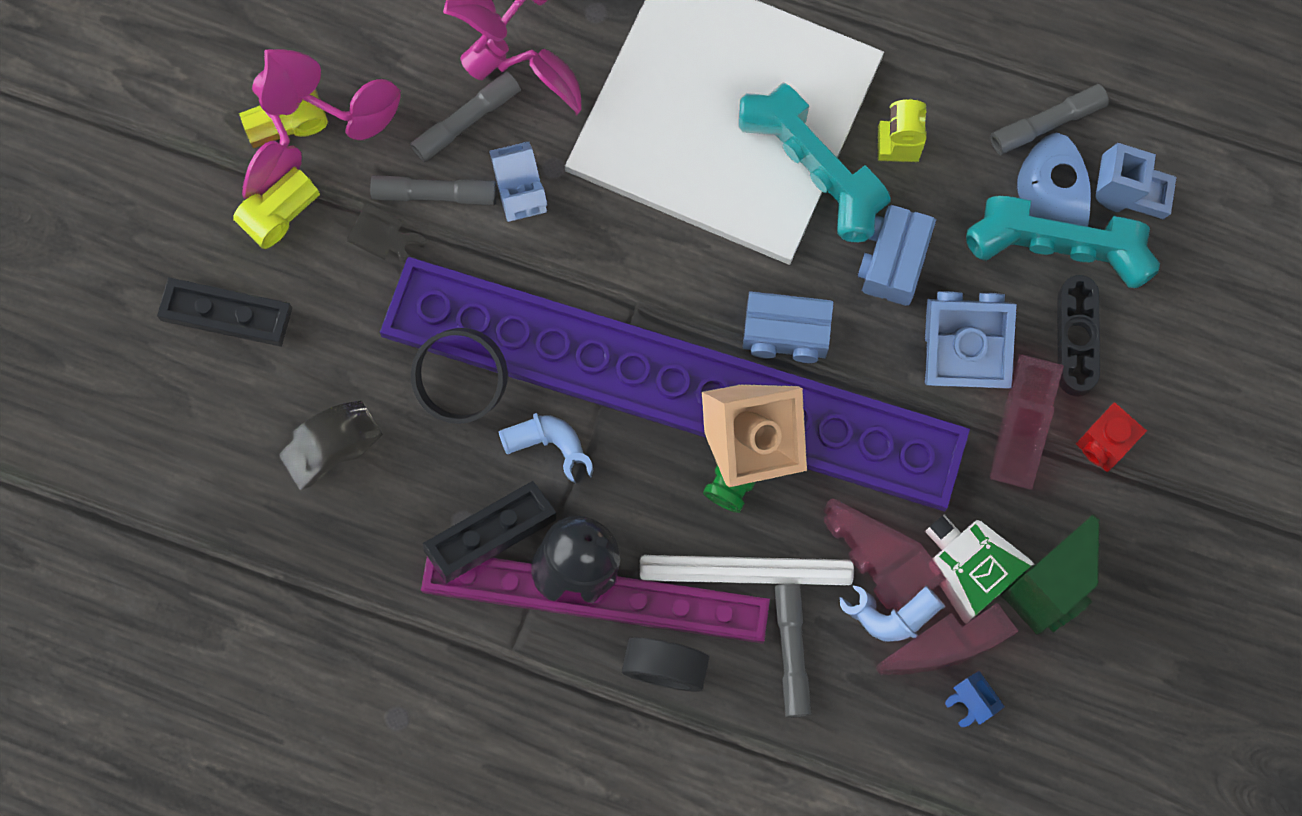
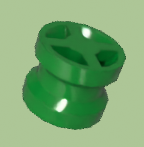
M717 464L714 471L716 477L713 483L706 485L703 495L724 509L740 513L744 506L743 497L745 493L752 491L756 482L729 487L725 484Z

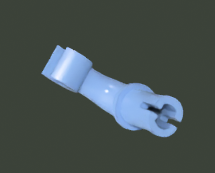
M535 413L533 414L534 418L498 431L506 454L543 442L544 446L548 445V443H554L561 449L565 457L563 469L569 480L575 483L572 475L574 462L585 464L590 478L592 477V462L583 453L575 430L562 419L551 415L538 416Z
M853 586L860 594V605L853 607L849 602L840 597L842 610L854 619L859 620L867 632L882 641H901L910 637L915 639L918 636L916 631L945 607L938 596L927 586L899 611L894 609L889 616L883 615L876 610L875 598L861 587Z

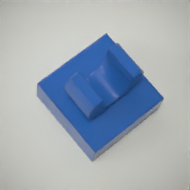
M977 671L955 686L956 693L945 702L947 708L957 702H962L967 706L968 715L958 722L961 727L969 726L974 721H977L980 725L1005 707L980 671Z

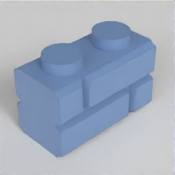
M888 205L884 218L876 215L875 234L869 238L876 241L873 255L864 254L857 276L865 279L862 288L865 294L881 299L886 298L888 301L905 306L910 305L936 219L918 212L912 213L908 209L894 205Z
M749 291L743 349L751 350V355L759 358H774L776 353L793 355V360L802 363H815L818 361V358H826L830 342L833 301Z

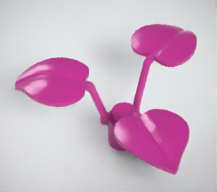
M446 0L444 14L463 20L483 34L460 57L463 67L471 76L478 80H484L497 67L500 71L504 72L511 65L530 60V66L539 79L574 110L576 115L580 113L581 91L579 83L570 67L557 55L547 49H542L539 53L529 50L506 59V53L509 51L508 45L504 40L507 35L506 24L525 0H515L502 18L496 13L492 0ZM547 0L532 1L535 2L537 5L542 6Z
M265 50L264 70L255 78L252 90L259 97L260 107L272 119L280 135V142L269 141L265 143L253 156L243 184V198L246 200L254 194L262 196L293 167H296L298 170L300 169L302 161L301 151L296 146H288L290 138L279 115H290L295 112L302 99L341 120L348 121L346 134L351 139L364 140L380 133L392 120L400 102L401 90L386 79L370 81L355 93L350 103V111H341L310 95L318 86L321 77V68L315 59L304 53L292 50Z

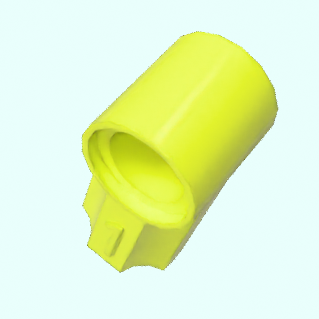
M315 89L310 95L319 99ZM303 99L295 112L290 115H279L288 136L292 134L299 137L310 136L320 132L328 125L324 110ZM260 106L239 113L253 149L269 141L280 139L272 119Z
M293 167L262 196L254 194L247 198L237 208L233 218L261 248L268 249L284 237L288 231L289 222L320 196V193L301 170Z

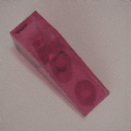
M834 498L827 502L823 510L827 515L823 518L826 526L835 538H844L852 550L848 553L851 561L860 573L868 572L877 584L874 592L885 608L889 610L893 607L896 611H899L925 586L934 591L945 582L946 577L921 543Z

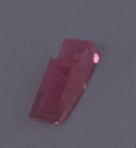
M1022 354L1018 355L1012 377V388L1009 389L999 430L990 479L1032 490L1055 407H1053L1064 365Z
M998 603L963 627L951 613L880 662L876 669L880 675H908L939 670L984 654L1019 631Z

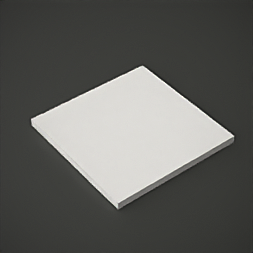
M645 0L568 158L565 171L790 265L822 191L813 183L810 171L801 162L795 163L788 157L783 149V143L776 135L743 133L738 127L740 99L746 93L769 95L780 84H788L809 105L805 123L807 127L838 158L880 65L884 51L757 0Z

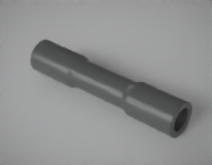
M504 72L444 121L437 122L410 143L413 151L424 163L427 162L484 115L495 111L520 92L521 89L517 81L509 72Z
M1094 85L1068 97L1064 102L1027 119L1018 120L990 134L992 146L999 155H1003L1031 142L1035 137L1069 121L1079 120L1109 105L1108 95L1102 85Z
M372 175L370 195L372 200L453 201L458 204L495 205L496 181L468 179L456 181L424 180L404 176Z
M781 584L774 588L777 623L781 633L785 717L811 716L809 678L805 669L802 635L803 610L800 584Z

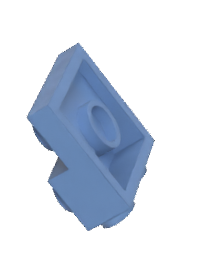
M938 291L937 299H927L925 384L931 386L1012 388L1016 304L1005 302V294L979 293V301L963 300V292Z

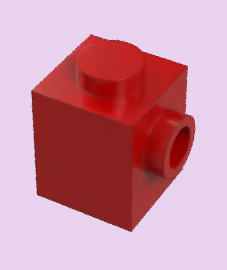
M1114 402L1079 439L1076 445L1083 451L1087 459L1108 472L1147 430Z

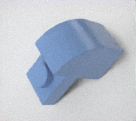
M529 141L489 151L507 222L547 213V200L539 179L533 149Z
M1117 143L1102 155L1096 199L1102 206L1117 213L1128 208L1164 219L1171 215L1176 176L1154 170L1156 154Z

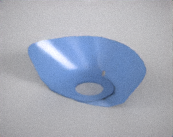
M1052 133L1044 137L1024 160L1018 175L1017 190L1020 199L1031 200L1029 215L1032 217L1088 227L1091 192L1089 176L1084 161L1075 144L1067 136L1060 133ZM1059 164L1070 165L1077 174L1076 183L1069 188L1056 186L1051 179L1052 169Z

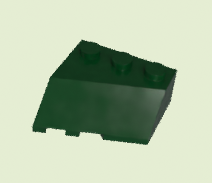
M1093 514L1002 595L1036 634H1039L1047 627L1054 633L1093 602L1087 594L1099 582L1100 520Z

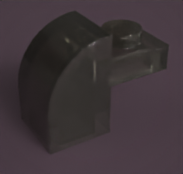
M362 400L348 402L326 409L297 427L292 432L295 439L278 455L299 489L312 487L336 463L358 459L383 434Z

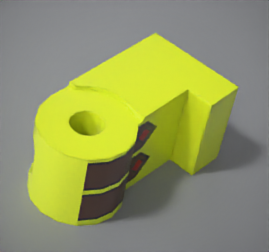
M900 100L890 105V121H880L878 125V161L919 162L927 138L925 130L926 104L924 102Z

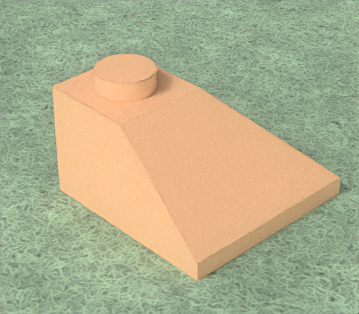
M736 385L702 392L704 432L727 486L733 487L807 471L803 391L801 387Z

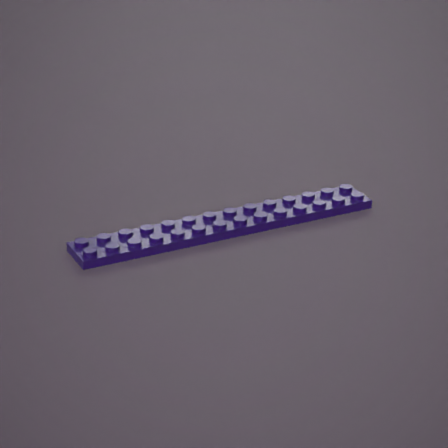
M407 257L380 330L383 338L420 349L427 340L443 331L453 328L473 329L485 334L497 344L504 355L509 377L705 438L702 392L736 385L799 386L803 391L807 469L944 512L948 508L970 431L969 428L411 257ZM460 335L446 336L438 339L428 349V352L498 373L496 363L490 352L472 338Z

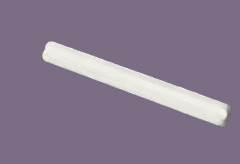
M643 555L640 559V578L646 581L850 585L854 577V566L851 560Z

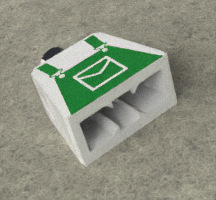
M943 515L925 531L942 550L930 561L928 567L965 624L1034 564L1028 557L979 520H976L961 533Z

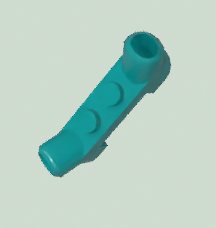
M780 84L769 95L746 93L740 99L738 121L740 130L743 133L776 135L781 140L783 149L788 157L795 163L801 162L810 171V177L816 187L824 193L828 191L838 201L837 232L843 240L848 242H864L875 234L876 213L891 202L889 192L883 183L866 165L852 174L805 124L809 105L788 84Z
M994 196L986 200L984 219L967 229L966 243L976 258L985 261L1014 244L1029 247L1030 251L1042 255L1056 252L1070 255L1071 259L1079 262H1093L1094 260L1109 262L1128 288H1139L1159 272L1160 262L1147 247L1150 227L1137 220L1113 216L1105 230L1032 217L1029 216L1031 200L1009 196Z

